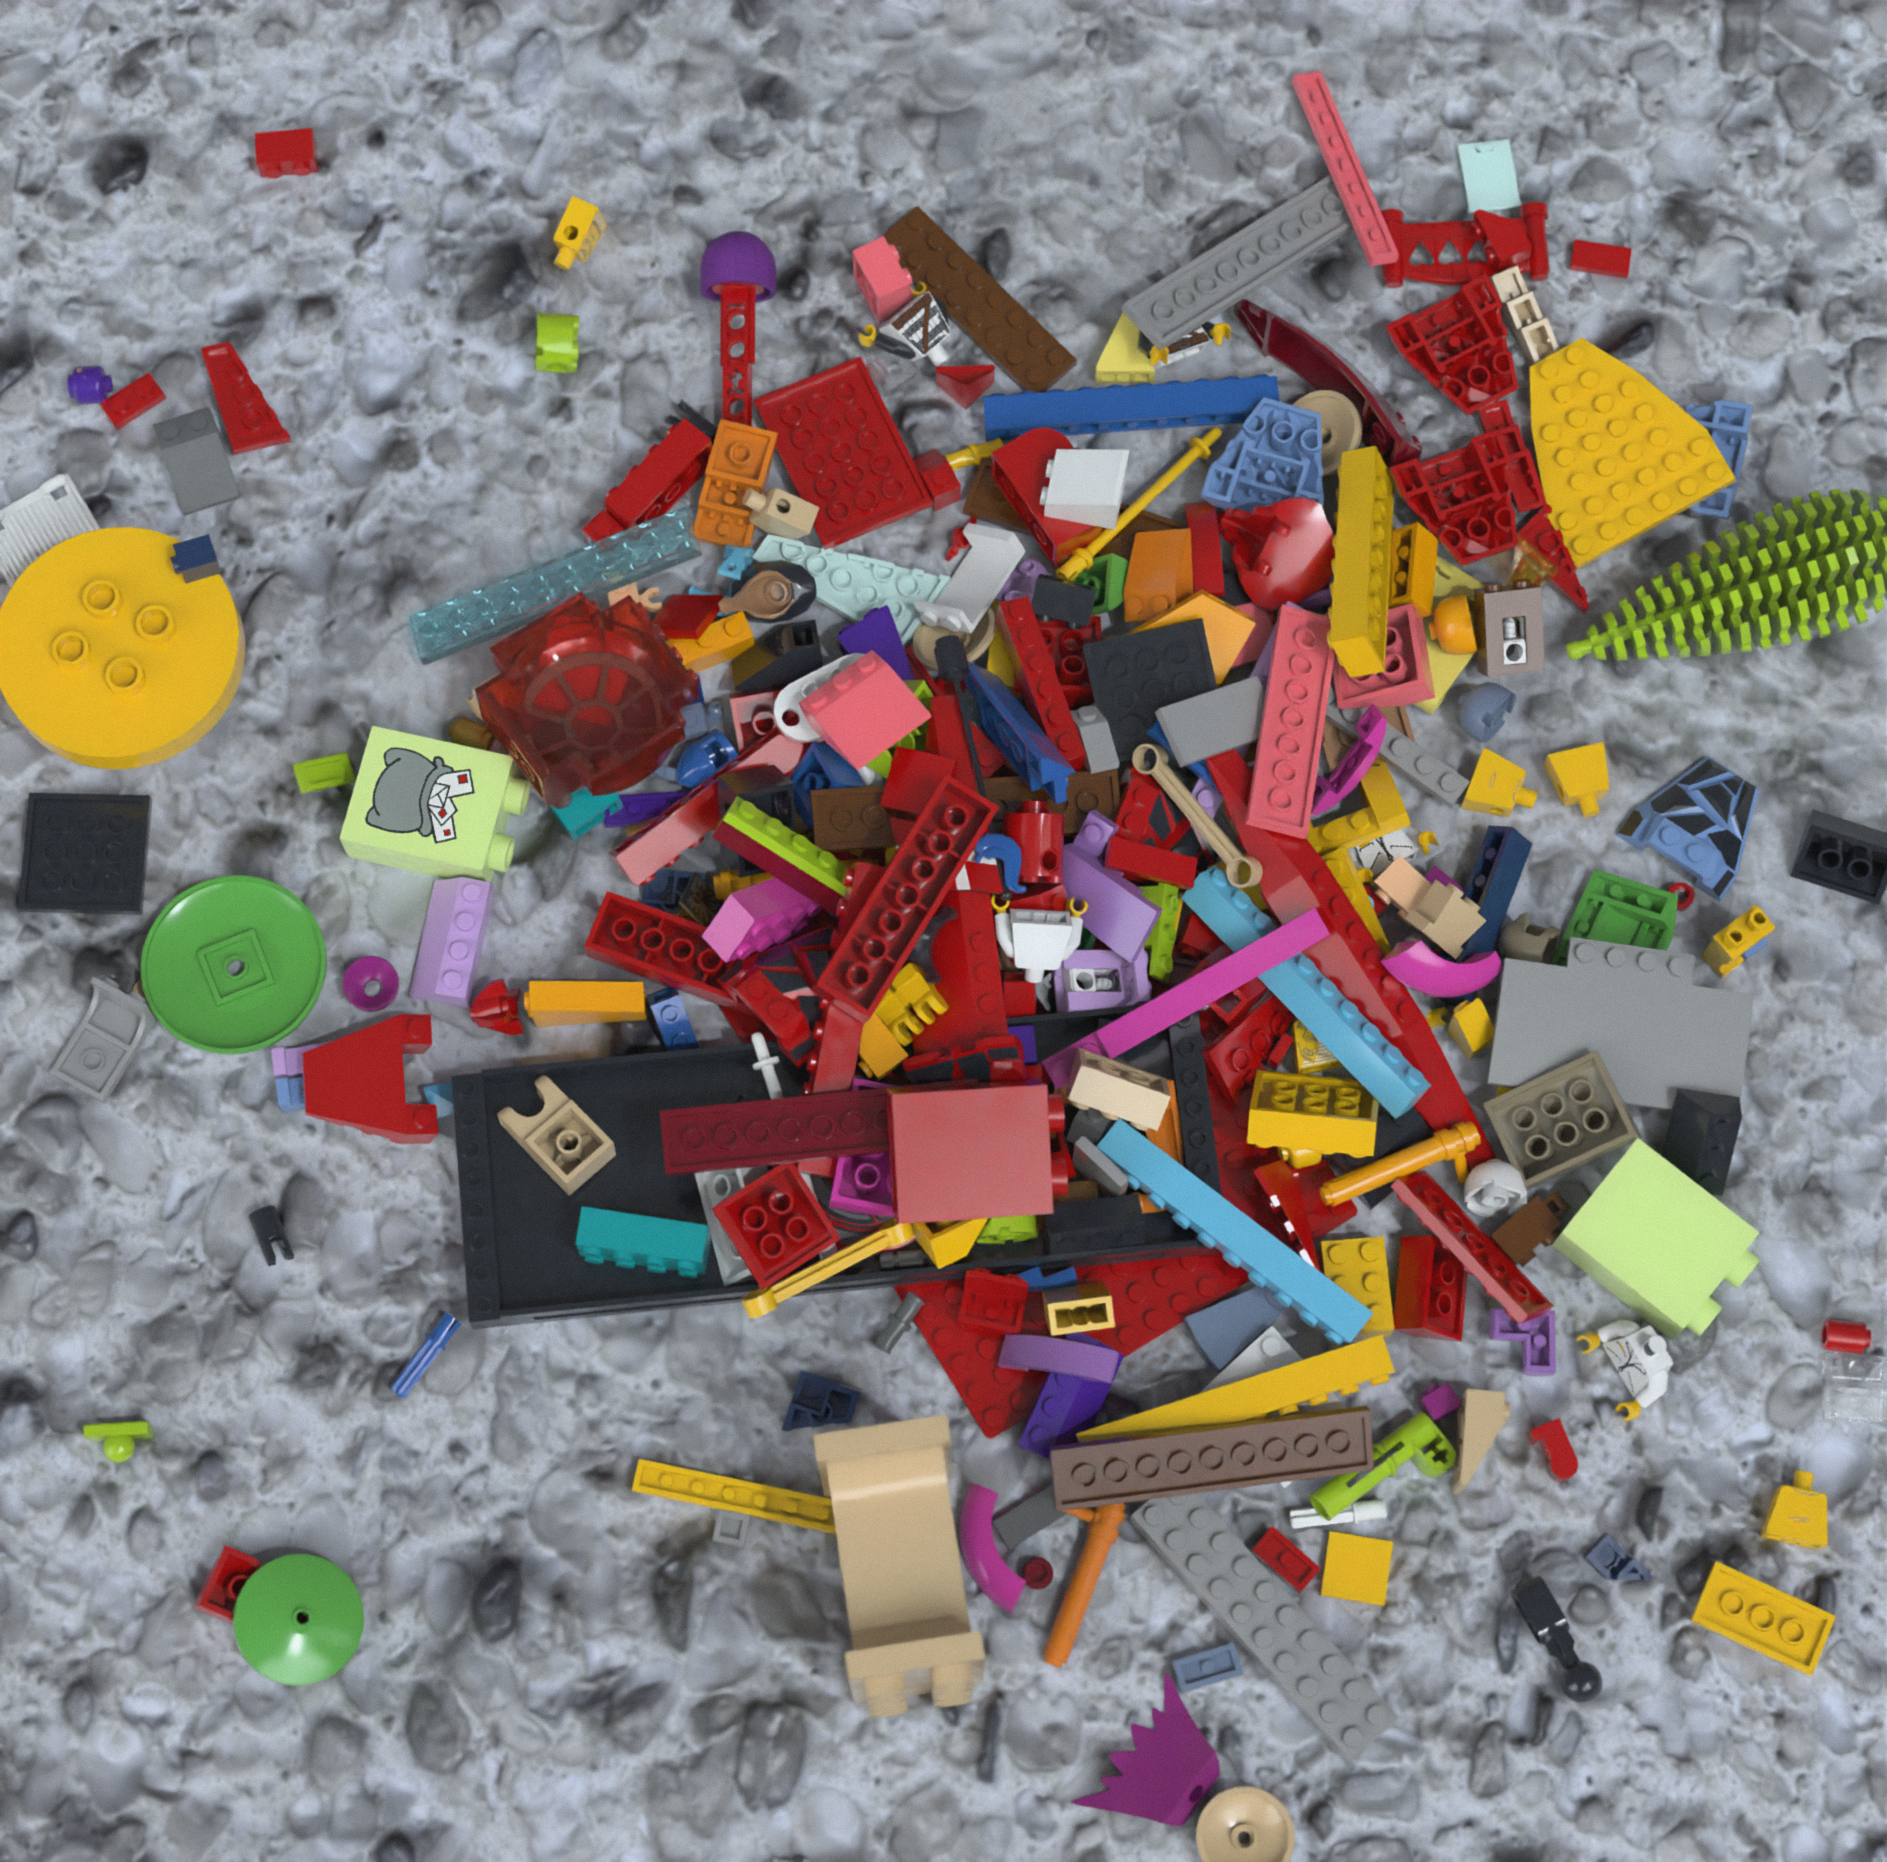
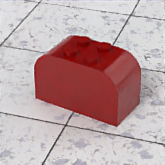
M1036 428L992 452L991 477L1056 570L1072 557L1073 551L1077 548H1086L1103 532L1104 527L1044 516L1045 505H1040V498L1043 486L1049 487L1050 478L1046 477L1048 460L1055 459L1057 449H1074V447L1059 431L1051 428Z

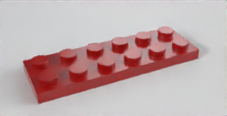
M1425 1170L1399 1177L1391 1185V1188L1397 1193L1398 1200L1403 1205L1410 1207L1418 1215L1419 1222L1437 1235L1442 1247L1449 1252H1453L1461 1261L1463 1269L1467 1273L1474 1275L1483 1284L1484 1291L1503 1305L1504 1311L1509 1318L1522 1324L1547 1314L1553 1307V1304Z

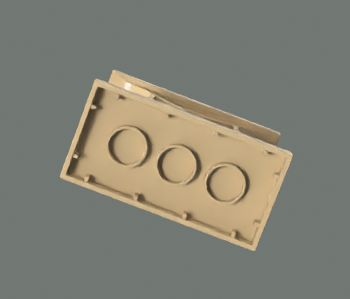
M947 1414L814 1434L816 1461L824 1497L832 1500L841 1577L846 1596L853 1651L844 1653L848 1680L855 1704L867 1703L870 1718H878L908 1712L907 1696L932 1692L935 1708L973 1702V1686L983 1684L985 1655L981 1631L971 1632L965 1599L959 1549L947 1482L951 1480V1437Z

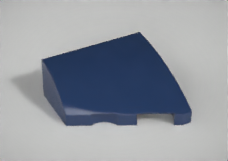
M659 869L655 872V878L643 885L642 904L675 915L687 910L681 900L694 872ZM697 872V874L705 881L706 873Z
M802 1369L782 1430L792 1431V1429L814 1428L826 1424L851 1422L862 1389Z

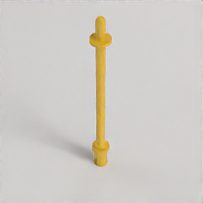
M1213 427L1201 439L1192 437L1188 441L1190 449L1118 516L1115 530L1106 528L1086 548H1077L1073 551L1072 557L1055 571L1057 578L1072 581L1084 569L1088 570L1093 566V556L1198 457L1206 460L1210 456L1209 447L1221 436L1220 428Z

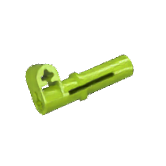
M1420 1411L1380 1442L1372 1443L1374 1463L1393 1448L1397 1450L1395 1454L1350 1488L1346 1484L1362 1472L1335 1475L1309 1496L1310 1502L1322 1518L1330 1521L1387 1476L1390 1478L1394 1477L1397 1469L1410 1459L1424 1475L1430 1478L1443 1476L1455 1463L1456 1453L1453 1446L1433 1421ZM1433 1442L1436 1447L1424 1455L1421 1450ZM1439 1455L1442 1460L1435 1463L1432 1457Z

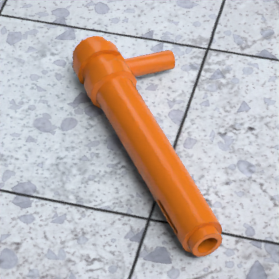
M1124 1504L1096 1506L1094 1510L1081 1508L1062 1511L1089 1522L1086 1529L1088 1536L1043 1651V1655H1045L1043 1662L1061 1668L1063 1663H1067L1110 1547L1116 1543L1118 1538V1526L1123 1524L1126 1517L1124 1513L1126 1506Z

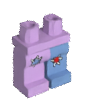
M331 1041L311 1044L305 1047L271 1049L274 1076L277 1078L275 1083L278 1105L283 1113L305 1109L302 1053Z

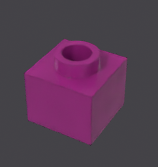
M1435 1383L1422 1391L1424 1397L1418 1402L1422 1412L1433 1423L1455 1412L1462 1405L1449 1383L1441 1387L1438 1383Z

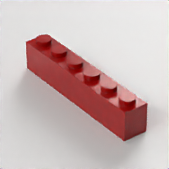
M1025 596L1000 602L995 620L1029 714L1076 772L1081 771L1086 753L1029 598Z

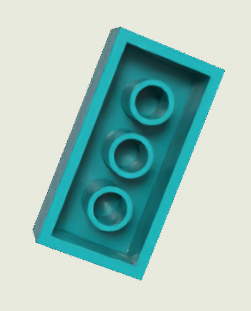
M582 1206L575 1244L580 1256L585 1257L584 1261L589 1263L603 1264V1261L607 1260L616 1262V1266L621 1268L634 1269L635 1265L647 1266V1270L654 1273L663 1274L666 1273L667 1269L679 1271L678 1275L682 1277L697 1278V1274L705 1275L711 1235L708 1225Z

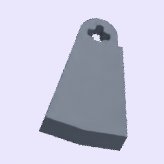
M1257 1286L1185 1317L1184 1323L1199 1351L1219 1374L1271 1327L1291 1305L1289 1307L1283 1306L1273 1298L1275 1293L1266 1286L1263 1288Z

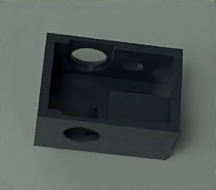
M775 765L718 776L719 822L738 796L744 801L752 803L757 809L771 818L779 820L784 826L795 832L794 783ZM782 792L784 793L787 799V814L784 812L781 803ZM720 843V859L739 878L767 873Z

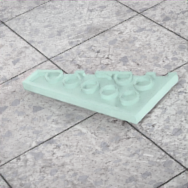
M771 534L766 536L752 556V561L756 564L783 560L803 566L814 577L817 588L815 600L855 624L863 620L864 615L875 607L880 609L887 604L904 648L922 623L921 615L914 606L916 600L934 604L950 581L949 576L924 573V570L915 568L910 570L895 566L894 563L852 553L847 555L834 552L830 548L824 550L823 547L821 549L804 545L801 541Z

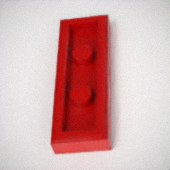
M1111 836L1107 842L1104 868L1190 890L1194 887L1198 858Z

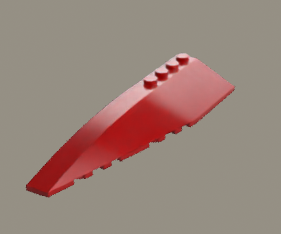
M957 694L931 697L929 711L931 718L928 719L924 752L958 761L954 779L976 792L971 754ZM975 891L947 892L933 915L935 917L942 913V909L946 906L955 908L958 911L957 918L947 922L938 932L932 951L935 968L942 975V981L939 984H934L935 989L943 997L949 1009L940 1015L930 1007L936 1020L929 1025L917 1016L913 1006L910 1008V1011L919 1018L924 1027V1031L919 1035L911 1031L914 1057L934 1051L949 1056L953 1046L961 1045L962 1050L976 1049V1040L1009 1035L989 893ZM906 959L905 963L903 964V968H904L908 963H913V964H917V963L914 962V961H912V960Z

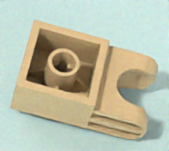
M542 1075L535 1081L537 1094L545 1103L544 1108L539 1114L525 1117L515 1112L512 1108L506 1107L497 1116L501 1126L570 1196L616 1156L614 1142L572 1099L570 1100L547 1076ZM569 1146L573 1150H565V1148Z

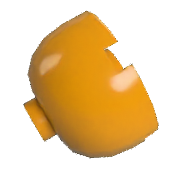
M1466 594L1454 595L1444 599L1434 610V621L1428 622L1431 640L1438 639L1441 648L1450 654L1466 655L1477 652Z

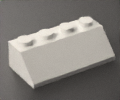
M767 1166L695 1173L724 1287L755 1279L711 1208L768 1171Z

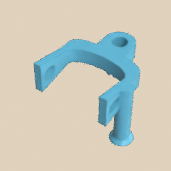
M727 544L722 559L724 563L717 571L718 574L731 577L728 593L723 598L731 597L732 584L736 579L740 580L742 571L751 567L753 562L752 556L755 554L754 549ZM693 584L691 585L688 593L696 595H718L702 589L695 588ZM732 611L727 615L719 612L717 615L726 618L736 614V612Z

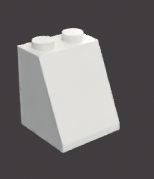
M1057 449L1055 459L1048 460L1046 477L1050 478L1049 487L1043 486L1040 498V505H1045L1044 516L1115 530L1127 475L1129 450Z

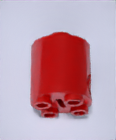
M1021 801V806L1015 813H1003L1002 834L1013 839L1021 849L1022 865L1018 882L1063 883L1064 814H1053L1046 806L1045 801ZM1002 861L1003 869L1005 872V863Z

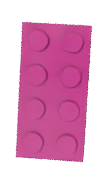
M775 877L730 894L702 937L726 963L737 958L742 960L750 953L755 951L762 952L772 944L780 945L790 937H800L809 928V920L819 913L823 907Z

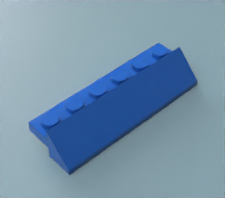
M968 661L970 672L965 676V687L978 702L981 729L1031 792L1043 788L1055 804L1067 801L1066 788L1069 787L1067 775L1076 773V771L999 676Z

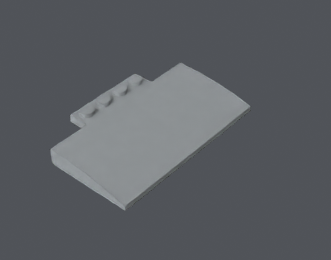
M1570 937L1566 967L1505 958L1502 962V972L1500 975L1487 1084L1517 1088L1598 1050L1625 1104L1671 1111L1677 1088L1740 1097L1741 1100L1754 994L1692 985L1695 955L1597 940Z

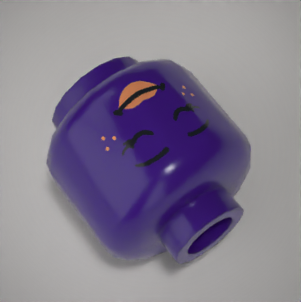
M101 366L76 367L72 375H68L67 383L70 398H75L78 404L103 403L107 399L108 393L113 392L111 375H106Z

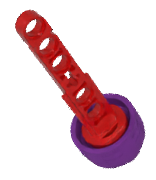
M732 231L718 236L705 249L700 263V294L707 299L720 302V366L723 367L722 419L752 426V364H755V304L769 300L776 295V263L771 250L759 237L744 231ZM737 315H743L745 318L743 326L739 329H733L731 327L732 319ZM742 343L745 348L744 353L740 357H732V347L735 344ZM737 373L743 376V379L738 380V390L744 394L737 393V386L732 382V379L737 377ZM742 400L744 402L743 411L733 415L730 411L732 403Z

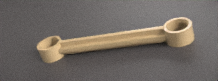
M1142 744L1138 746L1132 758L1135 769L1141 774H1151L1226 863V873L1229 882L1238 888L1257 885L1263 874L1260 862L1252 856H1243L1169 768L1167 765L1168 754L1165 748L1159 744ZM1149 748L1153 749L1157 756L1156 765L1152 770L1148 769L1144 763V755ZM1243 861H1246L1251 867V878L1247 883L1242 882L1238 876V867Z

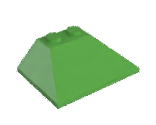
M1595 869L1550 964L1566 967L1570 937L1667 951L1674 936L1678 902L1677 894Z

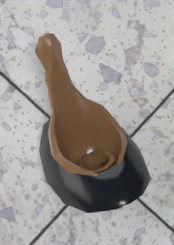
M783 560L760 562L742 571L740 580L736 579L732 584L731 597H724L718 605L720 612L725 615L732 611L736 613L743 611L746 620L749 622L773 624L791 620L808 611L817 597V588L814 577L799 564Z

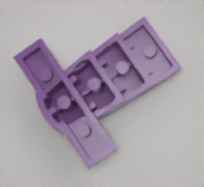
M1093 810L1086 817L1075 841L1064 845L1063 884L1068 900L1074 897L1073 908L1076 911L1080 910L1082 900H1086L1088 903L1087 910L1080 916L1083 920V926L1131 963L1137 960L1163 909L1142 896L1144 890L1123 878L1124 873L1104 868L1105 861L1102 859L1106 853L1108 838L1115 836L1119 826L1098 811Z

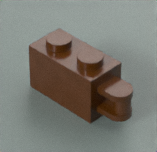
M1554 1191L1543 1202L1536 1196L1493 1232L1489 1238L1515 1266L1520 1264L1523 1268L1537 1256L1533 1252L1537 1247L1543 1244L1546 1248L1559 1237V1234L1556 1232L1562 1225L1559 1218L1571 1206L1557 1191ZM1551 1203L1558 1212L1553 1214L1547 1205Z

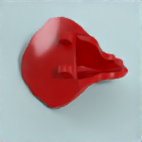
M1305 497L1286 498L1266 506L1255 507L1250 512L1236 508H1226L1224 512L1218 514V531L1222 534V538L1233 547L1232 560L1236 565L1239 581L1251 601L1262 609L1272 611L1280 608L1282 604L1285 605L1288 601L1294 604L1299 603L1323 588L1332 576L1331 561L1335 558L1333 532L1326 519L1322 505L1315 500Z

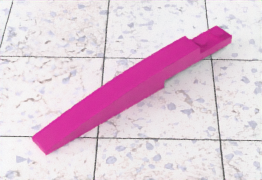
M1314 907L1041 1062L1056 1089L1069 1081L1078 1047L1112 1059L1324 939L1330 933Z

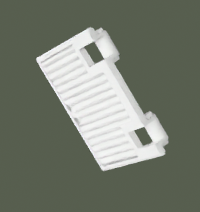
M58 474L41 483L42 485L36 491L0 509V521L5 528L0 531V571L10 588L31 563L55 545L82 533L101 529L68 474ZM63 486L68 495L54 501L50 492Z

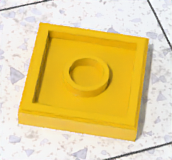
M1329 1531L1320 1596L1384 1607L1393 1542Z

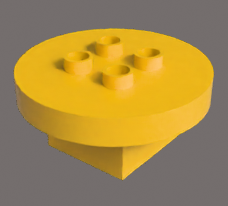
M134 527L104 528L82 533L55 545L39 556L18 577L9 590L0 609V689L8 705L25 729L50 751L75 763L95 768L129 769L143 767L171 758L192 746L214 727L229 707L239 686L245 662V637L241 617L225 582L219 574L187 584L182 573L176 575L171 561V557L176 556L173 544L182 541L164 533Z

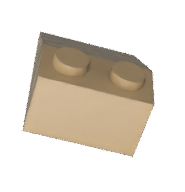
M1466 1389L1459 1398L1462 1405L1458 1409L1456 1459L1454 1463L1452 1494H1459L1467 1486L1500 1429L1504 1426L1505 1421L1509 1420L1510 1402H1505L1504 1392Z

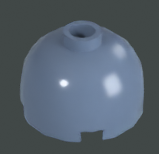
M1491 682L1477 685L1472 690L1468 688L1459 699V704L1461 705L1459 720L1463 730L1479 743H1487L1505 724V721L1502 720L1505 711L1511 714L1516 702V694L1497 683Z

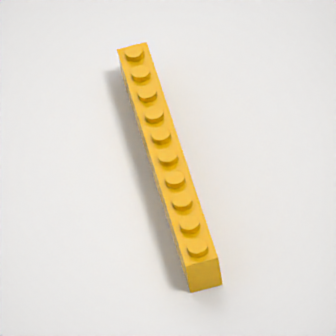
M1381 1334L1077 1433V1438L1080 1443L1266 1419L1267 1415L1279 1412L1280 1417L1299 1411L1297 1405L1310 1402L1312 1407L1328 1402V1395L1340 1392L1341 1397L1360 1391L1359 1385L1371 1382L1372 1387L1390 1381L1389 1376L1393 1375L1395 1370L1383 1335Z

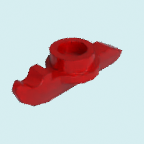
M970 516L963 527L954 530L952 543L945 553L946 561H950L954 556L958 555L959 549H965L971 545L962 531L968 523L976 524L977 518Z

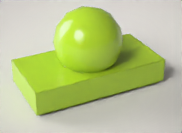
M347 752L297 762L292 765L301 794L314 791L319 792L327 788L346 785L356 781Z
M147 1421L86 1424L84 1426V1437L90 1442L104 1441L103 1450L107 1459L120 1463L128 1460L133 1455L135 1449L133 1439L154 1438V1427Z

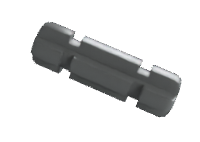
M922 1249L897 1251V1254L886 1252L881 1253L879 1257L880 1268L883 1271L894 1270V1267H898L900 1270L922 1268L926 1264L929 1267L936 1266Z

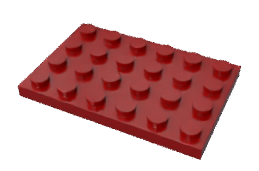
M861 356L753 400L755 409L765 429L778 433L775 450L798 497L819 507L813 528L824 550L838 546L933 506V500Z

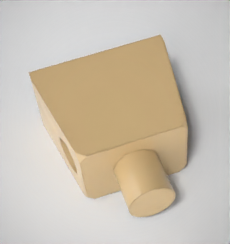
M749 488L742 500L744 505L752 508L749 521L768 534L792 540L810 534L819 507L779 488H773L763 493Z

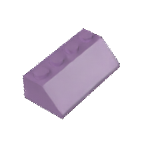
M464 877L434 881L409 998L470 1008L495 894L491 882Z

